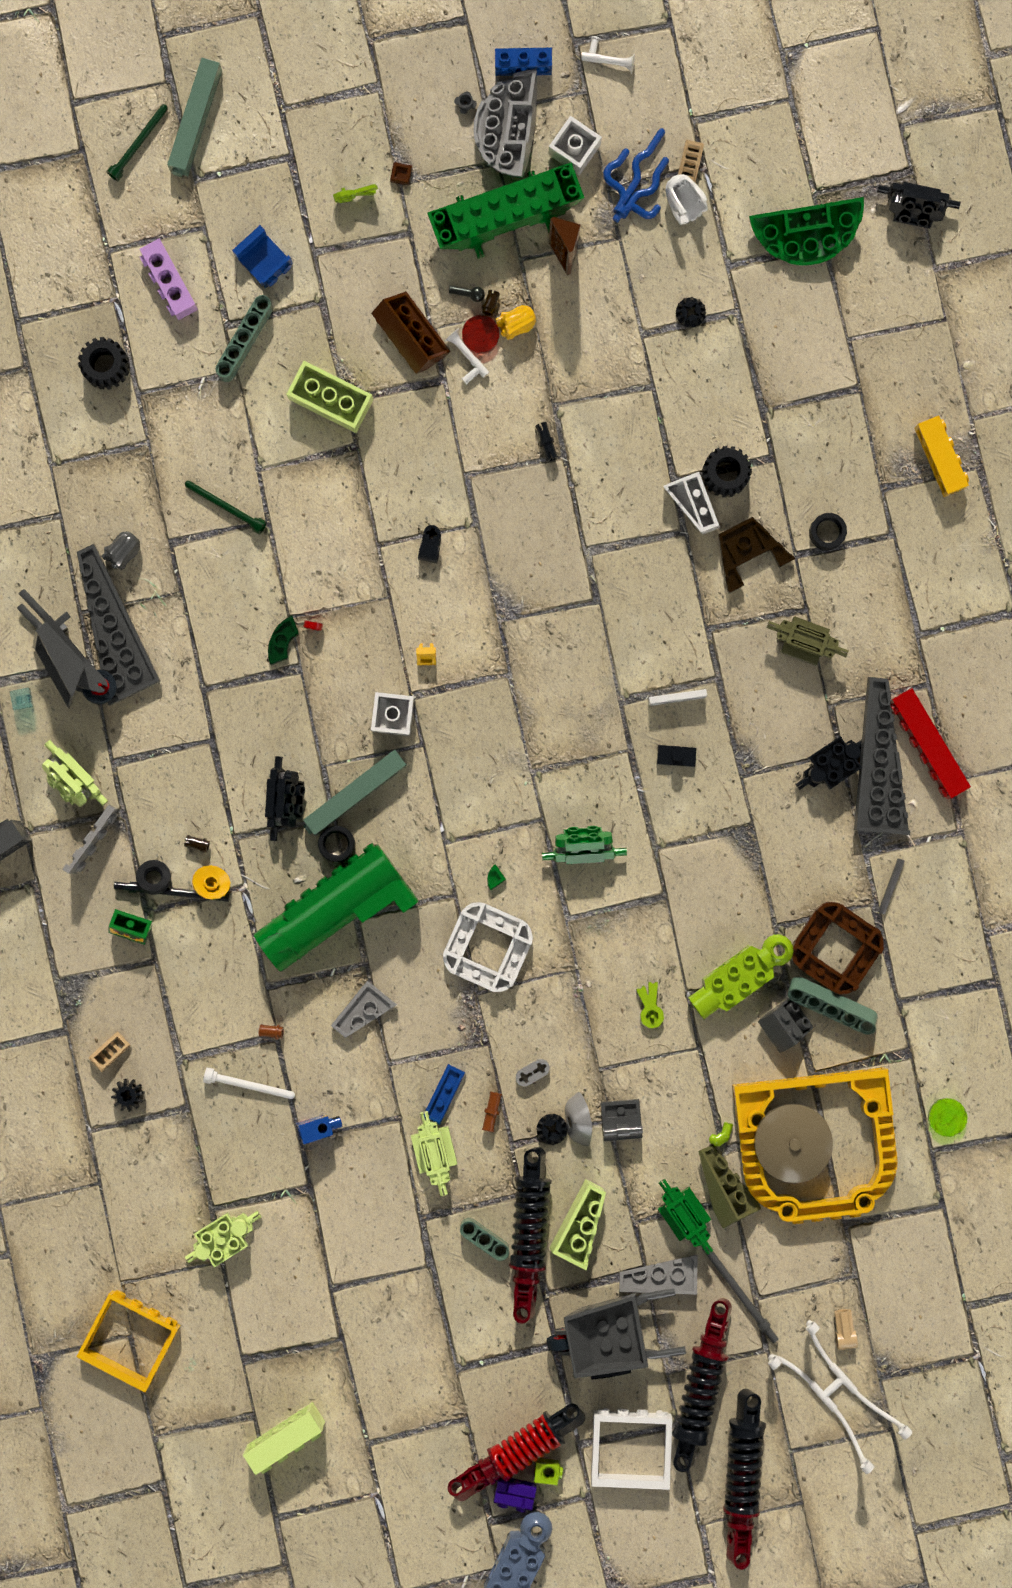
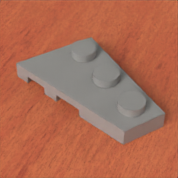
M367 980L331 1026L346 1038L397 1004Z

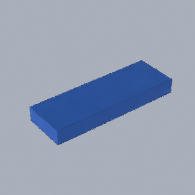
M450 1064L447 1065L425 1110L428 1111L429 1119L437 1122L439 1125L465 1074L464 1071Z

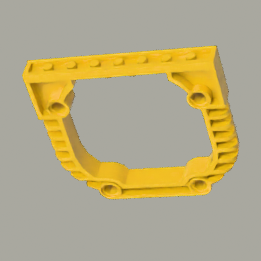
M881 1067L732 1085L746 1186L756 1201L764 1207L777 1212L783 1221L792 1222V1224L804 1223L803 1220L810 1219L811 1222L823 1221V1218L830 1217L831 1220L842 1219V1216L849 1215L852 1218L861 1217L862 1213H868L873 1210L875 1206L874 1200L883 1196L892 1185L897 1172L898 1161L892 1117L894 1114L887 1068ZM848 1082V1087L855 1091L862 1099L860 1103L861 1111L871 1117L876 1164L869 1183L853 1187L847 1196L800 1202L790 1194L773 1193L767 1185L763 1167L755 1153L754 1138L759 1124H752V1118L759 1115L762 1120L765 1116V1109L774 1099V1090L786 1088L806 1090L807 1086L815 1085V1088H824L829 1083ZM875 1102V1110L869 1112L867 1110L868 1104ZM863 1197H867V1204L865 1206H860V1199ZM790 1206L791 1212L788 1215H783V1208Z

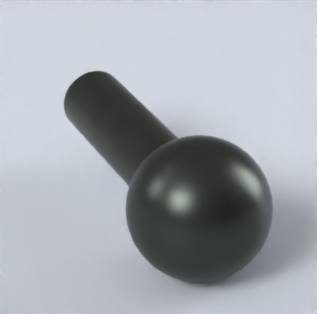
M450 286L449 288L450 294L467 296L474 302H481L485 297V292L481 287L466 289Z

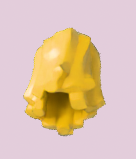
M522 305L509 312H502L500 317L495 318L497 326L502 331L500 332L502 337L512 340L515 336L533 329L536 323V316L531 307Z

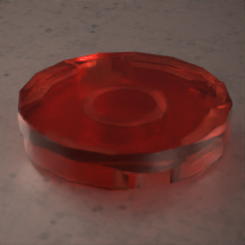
M476 315L470 318L464 324L462 330L464 344L471 352L477 354H486L492 351L497 346L500 338L496 322L488 316Z

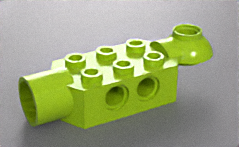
M774 934L764 941L761 950L748 945L702 978L703 987L689 996L688 999L703 1019H706L719 1008L725 1011L730 1010L773 979L774 966H782L791 960L794 953L791 941L786 936ZM777 945H781L783 948V952L779 956L774 954V947Z

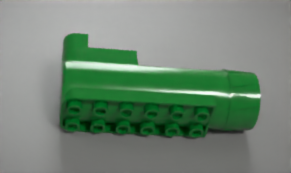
M371 843L363 849L364 853L360 856L357 854L347 860L348 865L345 867L338 866L332 871V876L328 879L326 876L316 882L315 885L317 887L313 890L310 887L300 894L301 898L295 901L293 899L284 905L285 910L282 914L271 919V922L253 934L265 955L280 972L297 960H301L312 949L357 917L363 923L393 901L404 913L419 901L378 843L376 845Z

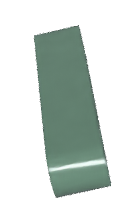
M259 295L255 298L218 361L215 369L218 377L223 382L233 380L269 319L273 306L267 296ZM261 303L268 304L266 309H259V305ZM252 319L259 320L257 325H249ZM243 335L249 336L246 342H240V338ZM232 352H239L237 358H230ZM224 368L230 369L227 375H221V370Z
M794 977L791 980L788 997L793 1002L863 1034L870 1035L875 1032L878 1014L874 1010L805 978Z

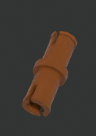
M490 1091L488 1105L484 1110L486 1114L482 1130L494 1132L496 1117L500 1113L498 1108L502 1094Z

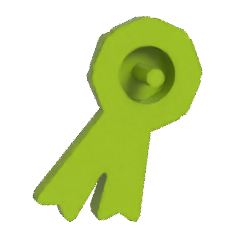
M372 184L355 190L341 188L342 191L333 194V198L336 203H346L355 199L356 196H373L376 194L378 187L376 184Z
M648 982L649 994H647L644 985L641 989H636L645 1006L640 1014L641 1021L648 1028H657L664 1020L662 1009L656 1005L658 982Z

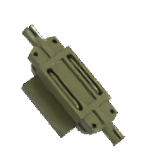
M796 616L793 617L792 622L783 620L780 625L769 621L766 627L776 631L777 639L784 642L780 653L815 666L822 656L831 659L835 654L846 658L849 650L838 647V640L830 637V629Z

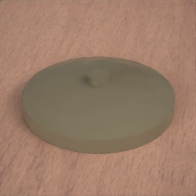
M785 1104L774 1108L762 1118L756 1129L754 1147L758 1161L771 1176L784 1182L800 1183L816 1177L827 1166L832 1154L833 1138L827 1122L815 1110L800 1104Z

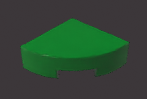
M496 864L491 867L487 877L490 890L506 880Z

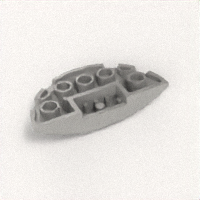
M537 70L517 72L513 74V78L505 82L499 81L490 89V94L486 100L481 101L475 115L474 139L482 158L489 166L507 176L523 178L528 165L536 118Z

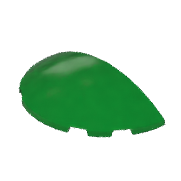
M864 197L749 216L750 224L757 240L775 258L794 265H815L835 257L851 243L862 221Z

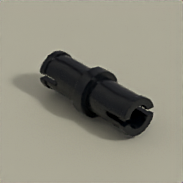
M542 422V427L540 424H537L535 428L537 429L540 438L539 444L540 447H543L546 461L552 462V458L554 461L557 460L558 456L553 444L554 438L550 435L547 422Z

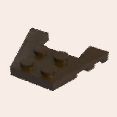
M754 517L718 535L728 594L744 586L736 568L767 551L771 552L779 568L795 560V557L780 542H777Z

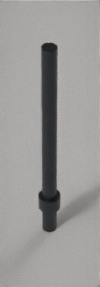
M114 882V889L126 890L129 893L135 894L143 892L138 887L137 882ZM167 888L164 892L160 893L162 895L206 899L198 895L195 890ZM230 894L214 900L229 902Z

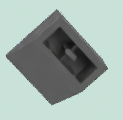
M789 998L770 1010L758 1021L779 1053L798 1044L814 1028L798 1003L793 1002Z

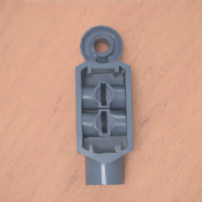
M532 1512L522 1520L521 1532H509L484 1583V1588H530L545 1558V1548L542 1543L549 1539L553 1530L549 1517L544 1513ZM537 1526L542 1530L539 1533H534L531 1529Z

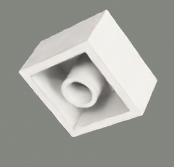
M570 116L549 145L548 155L563 165L572 162L575 173L580 176L601 146L602 137Z
M375 692L371 731L410 736L414 696Z

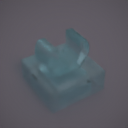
M30 688L10 691L14 711L34 707Z

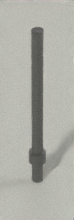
M709 1251L708 1258L756 1320L761 1332H765L772 1343L778 1341L779 1338L770 1328L771 1324L768 1320L761 1316L713 1251Z

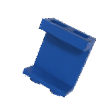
M261 225L232 250L234 256L265 289L268 286H273L277 282L278 277L282 273L286 274L293 264L289 255L286 256L267 236L265 229Z

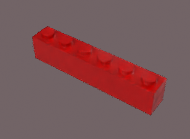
M913 688L891 699L892 713L894 715L897 714L900 719V727L909 734L910 744L913 748L918 749L920 753L918 755L919 759L924 765L928 766L930 770L928 773L933 781L936 780L940 786L938 790L942 797L952 799L971 788Z

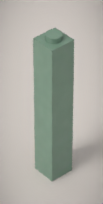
M201 58L167 164L169 170L175 176H189L222 73L219 62Z
M394 749L303 820L306 823L303 825L309 834L313 833L317 836L407 766Z

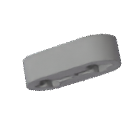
M537 1059L521 1068L516 1073L517 1083L520 1086L526 1087L546 1076L550 1069L549 1063L544 1059ZM538 1063L546 1065L544 1068L545 1072L543 1073L541 1071L534 1073L533 1070L537 1069ZM522 1072L525 1075L531 1072L532 1075L528 1077V1082L525 1083L524 1080H519Z

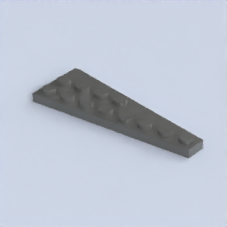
M868 677L860 756L862 768L859 770L854 830L910 835L907 821L908 812H906L905 807L906 797L902 786L903 776L900 755L896 744L897 734H895L894 715H892L890 703L892 700L889 679Z

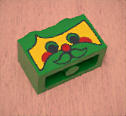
M115 909L108 926V933L145 945L152 928V921Z

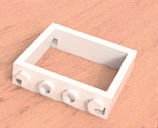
M608 1408L598 1409V1411L594 1410L591 1463L592 1487L670 1490L671 1414L662 1412V1410H658L656 1413H648V1410L643 1409L637 1410V1412H629L628 1409L610 1411ZM600 1422L665 1424L664 1476L598 1473Z

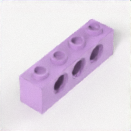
M160 238L140 248L139 250L142 253L140 259L145 267L149 266L151 272L148 274L153 283L157 282L159 284L158 292L162 300L167 299L169 305L166 307L171 316L175 315L180 320L197 311L196 304ZM156 261H163L160 267H154ZM166 277H171L172 279L170 283H163V280ZM174 294H181L178 300H172Z

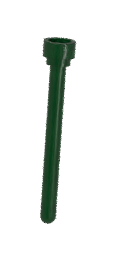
M162 104L119 162L108 168L106 173L112 179L119 182L122 178L123 168L168 110L167 105Z
M191 481L185 482L186 488L248 523L255 533L260 535L265 529L267 521L262 518H252Z

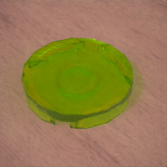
M942 1098L930 1107L928 1121L930 1127L936 1133L952 1137L964 1130L967 1124V1113L960 1102L953 1098Z

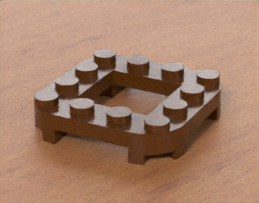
M825 902L815 909L792 944L794 953L791 960L798 969L837 994H849L859 988V984L879 954H882L884 941L878 928L866 922L844 907V905L837 902ZM831 922L862 942L842 974L811 953Z

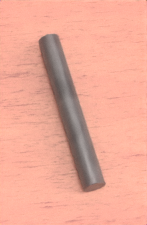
M897 858L878 910L881 914H886L905 862L902 859Z

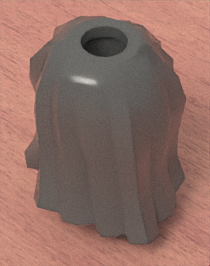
M129 531L121 532L109 546L104 547V554L101 557L106 561H110L114 569H125L127 563L138 554L140 541Z

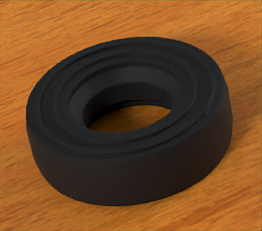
M159 860L144 862L136 873L137 885L147 894L156 895L164 892L171 882V873L168 866ZM151 871H157L161 874V879L158 883L151 884L146 880L147 874Z

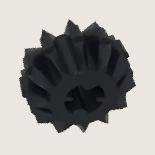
M128 1078L124 1079L123 1083L119 1081L116 1083L118 1088L114 1087L112 1089L116 1095L111 1096V1099L118 1100L114 1103V1106L121 1104V1111L127 1107L128 1112H131L133 1107L139 1108L138 1102L142 1103L144 1101L139 1096L145 1094V1091L138 1090L142 1087L141 1084L134 1086L136 1083L135 1079L130 1084ZM127 1091H130L129 1095L132 1096L129 1099H126L127 1095L124 1094Z

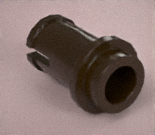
M488 290L485 304L481 307L482 313L485 315L493 316V313H496L495 307L500 293L495 290L493 293V290Z
M187 835L185 838L187 843L184 842V847L200 850L201 853L207 852L210 846V841H207V838L200 839Z

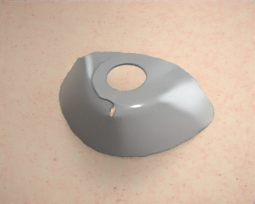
M578 1092L567 1101L565 1106L569 1136L574 1142L589 1146L592 1138L591 1117L583 1095ZM568 1116H569L570 1119H571V1124H572V1127H571V1128L569 1127V1124H568Z

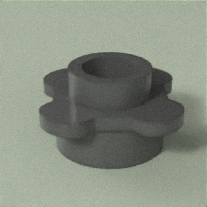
M468 91L462 93L454 100L462 114H466L468 110L474 109L477 106L476 101L473 100L471 93Z

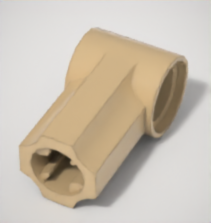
M850 1309L834 1311L837 1349L858 1348L857 1335L853 1327L852 1311Z

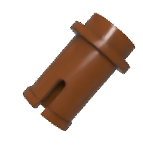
M263 1024L259 1026V1037H273L276 1040L283 1038L284 1027H280L279 1024L277 1026Z

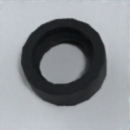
M834 513L819 515L811 523L809 529V537L812 543L824 551L837 548L847 535V526L844 520ZM832 521L838 526L839 535L835 541L826 543L819 539L817 528L821 522Z
M332 826L326 828L321 833L318 839V848L325 859L331 862H341L352 855L355 849V840L348 829L342 826ZM332 833H341L347 838L348 847L341 855H332L326 849V839Z

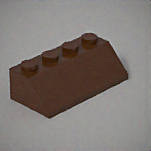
M406 291L383 299L371 313L415 374L429 369L451 352Z

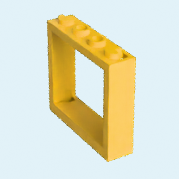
M112 1290L108 1294L76 1357L146 1393L181 1325L177 1324L178 1321L172 1317L166 1318L160 1315V1312L154 1308L148 1309L144 1307L141 1301L127 1298L126 1294L122 1291ZM113 1301L171 1330L147 1378L89 1348Z

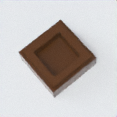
M394 162L390 182L409 186L412 165Z

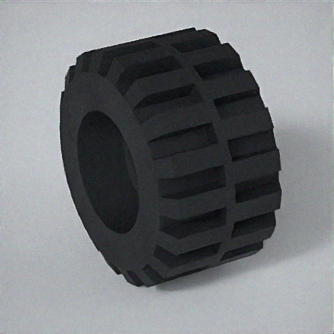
M100 337V340L94 338L92 343H89V341L85 343L87 347H82L80 350L82 355L78 356L80 360L78 366L86 380L92 386H98L103 390L104 387L110 390L113 385L115 387L120 386L118 382L121 381L123 383L125 381L124 376H128L129 372L127 369L130 368L129 358L123 348L116 341L114 342L110 338L106 340L105 337ZM111 355L114 357L111 369L106 372L95 371L94 365L100 356Z
M723 446L721 449L717 448L714 452H711L702 468V479L704 478V485L709 487L708 490L715 492L714 495L718 496L720 494L722 497L730 495L732 497L736 493L739 494L749 482L752 469H750L751 461L747 460V454L743 455L741 449L735 450L734 446H731V448ZM722 462L733 464L737 469V478L733 481L720 479L716 473L717 465Z

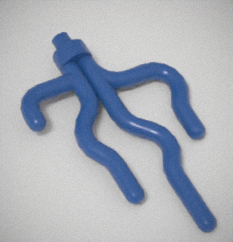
M663 128L657 131L648 147L634 157L632 162L634 178L626 190L611 177V171L623 164L629 155V150L627 148L623 149L618 158L605 167L603 171L605 182L620 195L619 202L613 209L615 213L612 218L613 221L619 223L621 218L626 219L631 210L645 219H652L660 212L661 206L658 204L651 211H646L635 203L639 198L652 195L657 191L660 185V176L669 163L667 157H664L652 175V185L635 193L634 191L641 180L639 164L653 153L665 134Z

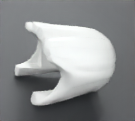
M680 174L673 176L667 182L665 188L666 197L671 211L680 225L696 220L697 217L702 216V212L708 210L705 193L690 177Z

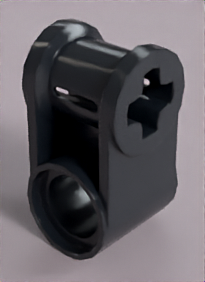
M429 525L424 529L418 560L437 564L441 541V532L437 526ZM435 530L437 536L430 539V536L427 534Z

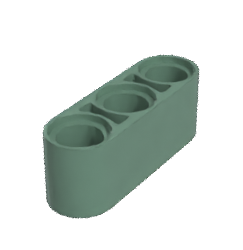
M466 1218L461 1222L460 1233L464 1238L496 1260L503 1261L508 1257L509 1245L502 1238L472 1218ZM465 1224H472L474 1230L466 1232L463 1227ZM482 1235H488L490 1241L488 1243H481L479 1238ZM498 1246H503L506 1248V1252L500 1255L496 1253L495 1249Z

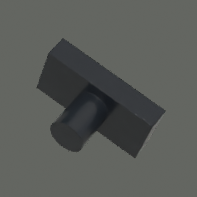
M658 745L656 764L695 767L696 748Z

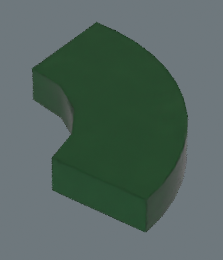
M293 616L283 620L275 628L268 644L270 665L289 659V644L294 637L299 635Z

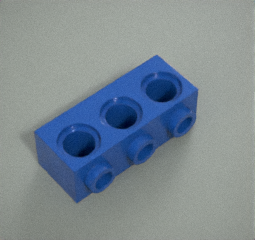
M552 47L495 48V76H513L514 73L526 70H537V75H552Z

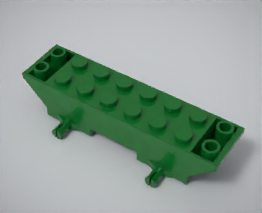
M572 162L539 174H535L534 170L527 173L528 178L465 200L464 196L460 195V198L459 196L456 197V203L428 212L427 214L439 248L458 249V251L474 248L477 259H480V255L481 257L485 256L481 246L485 242L494 240L495 236L526 225L531 227L536 224H546L549 233L551 218L565 215L566 211L584 199Z

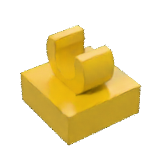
M420 643L419 648H416L417 665H436V647H434L433 643H430V647L423 648V643Z

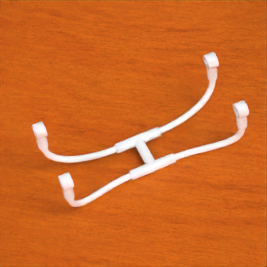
M808 1320L806 1322V1330L811 1335L814 1344L829 1365L830 1370L838 1378L823 1391L803 1371L780 1356L769 1355L768 1365L775 1370L783 1363L809 1384V1387L842 1422L860 1458V1468L865 1474H869L874 1469V1465L864 1458L850 1426L829 1396L844 1384L852 1394H855L868 1407L895 1424L899 1430L898 1434L904 1440L911 1436L912 1430L872 1404L857 1390L858 1388L829 1359L815 1335L820 1327L815 1321Z

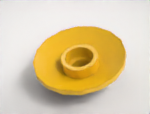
M203 866L197 869L193 875V889L203 898L210 900L220 899L230 889L231 882L228 874L217 866Z

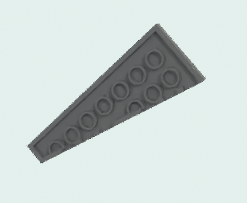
M92 544L77 551V557L83 578L88 611L90 612L100 670L110 673L117 685L115 696L111 701L107 702L111 706L161 682L96 545Z

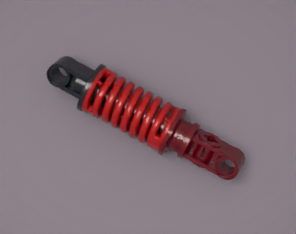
M574 1403L566 1405L552 1416L547 1411L543 1412L539 1418L533 1420L535 1427L528 1423L526 1425L527 1430L522 1427L520 1433L518 1431L514 1432L515 1439L510 1435L507 1438L508 1442L505 1439L502 1440V1448L500 1444L488 1448L489 1456L484 1459L481 1458L478 1460V1464L468 1468L464 1473L452 1479L448 1484L449 1494L458 1501H465L472 1495L485 1489L489 1484H495L499 1478L508 1481L514 1474L519 1473V1469L524 1470L526 1466L532 1464V1461L536 1462L539 1457H544L545 1453L548 1454L551 1450H555L561 1445L563 1446L565 1444L563 1436L585 1422V1413ZM577 1412V1416L571 1419L572 1414ZM462 1486V1490L456 1494L457 1489Z

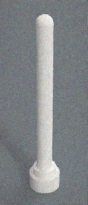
M207 1067L204 1074L203 1083L220 1082L288 1099L295 1097L293 1091L220 1075L212 1068Z

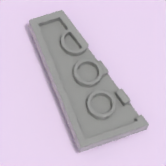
M112 805L107 806L94 824L96 830L94 832L90 831L83 841V848L76 849L72 855L73 862L70 866L66 864L62 870L68 874L82 872L87 864L85 860L88 856L94 854L97 849L96 843L99 839L102 840L108 832L106 828L109 823H114L118 817L116 813L119 809Z
M698 1255L619 1272V1292L648 1293L674 1288L675 1294L697 1295Z

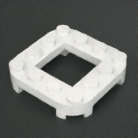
M482 902L471 903L462 910L443 953L444 964L452 974L492 992L505 991L514 984L532 944V931L525 921ZM478 922L513 937L498 972L463 957Z

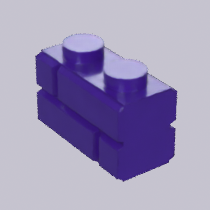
M499 1478L495 1488L494 1503H497L498 1507L504 1509L511 1506L523 1513H526L527 1510L532 1511L537 1488L536 1483L515 1478L504 1481L502 1478Z

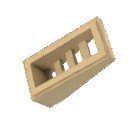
M691 140L685 141L678 175L682 174V172L692 173L693 177H688L695 183L704 148L703 143ZM686 156L697 158V161L687 159ZM684 164L695 166V169L685 167Z
M117 1031L89 1057V1060L103 1073L131 1045ZM115 1039L123 1045L121 1049L114 1042ZM110 1044H111V1045L114 1047V1049L117 1051L116 1054H114V1053L108 1048V1046H109ZM104 1050L111 1056L110 1059L102 1053ZM98 1056L106 1062L104 1065L97 1059Z

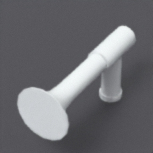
M597 36L591 37L589 53L582 52L581 61L623 66L629 69L632 74L635 53L629 58L596 54L600 38Z
M458 328L444 342L449 341L455 344L474 367L466 376L461 378L467 385L478 374L484 378L489 371L462 342L459 336L460 328Z

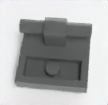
M639 1099L601 1102L604 1141L643 1138Z

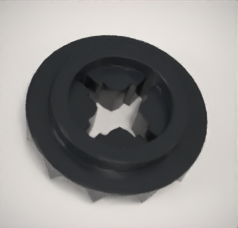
M693 297L684 298L678 303L676 318L680 324L693 328L699 326L704 321L706 309L700 299ZM695 306L694 313L696 315L692 314L691 316L686 318L688 314V311L686 309H691Z
M547 1114L537 1124L538 1137L545 1144L555 1145L561 1143L567 1135V1124L557 1114ZM555 1122H557L555 1129L559 1132V1134L552 1133L548 1137L549 1130L547 1129V1127H545V1125L551 1127L553 1124H555Z

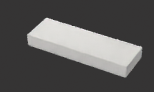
M703 689L653 696L648 698V704L654 706L704 699L707 696V691Z

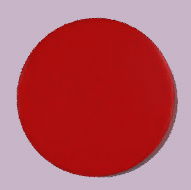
M304 620L303 627L321 631L323 624Z

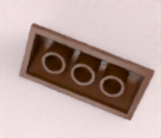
M553 217L550 219L549 245L568 276L571 274L577 253L581 224Z

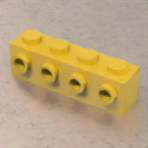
M938 415L917 424L914 428L943 497L967 488L969 486V477L961 468L960 456L955 454L953 449L954 442L946 433L947 427L944 420L940 419Z

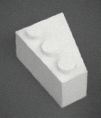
M699 472L663 486L702 535L720 528Z

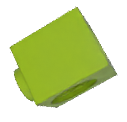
M539 1458L535 1463L534 1483L558 1485V1479H562L563 1467H560L559 1460ZM546 1468L554 1470L551 1475H546L543 1471Z

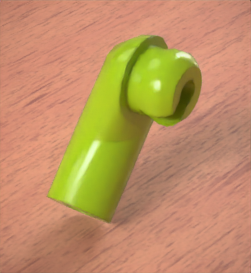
M724 1122L721 1133L717 1135L712 1134L709 1137L710 1144L719 1147L730 1139L733 1124Z

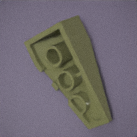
M714 1145L698 1151L712 1207L722 1228L728 1227L761 1210L758 1201L751 1195L748 1188H745L739 1181L741 1177L729 1169L728 1162Z

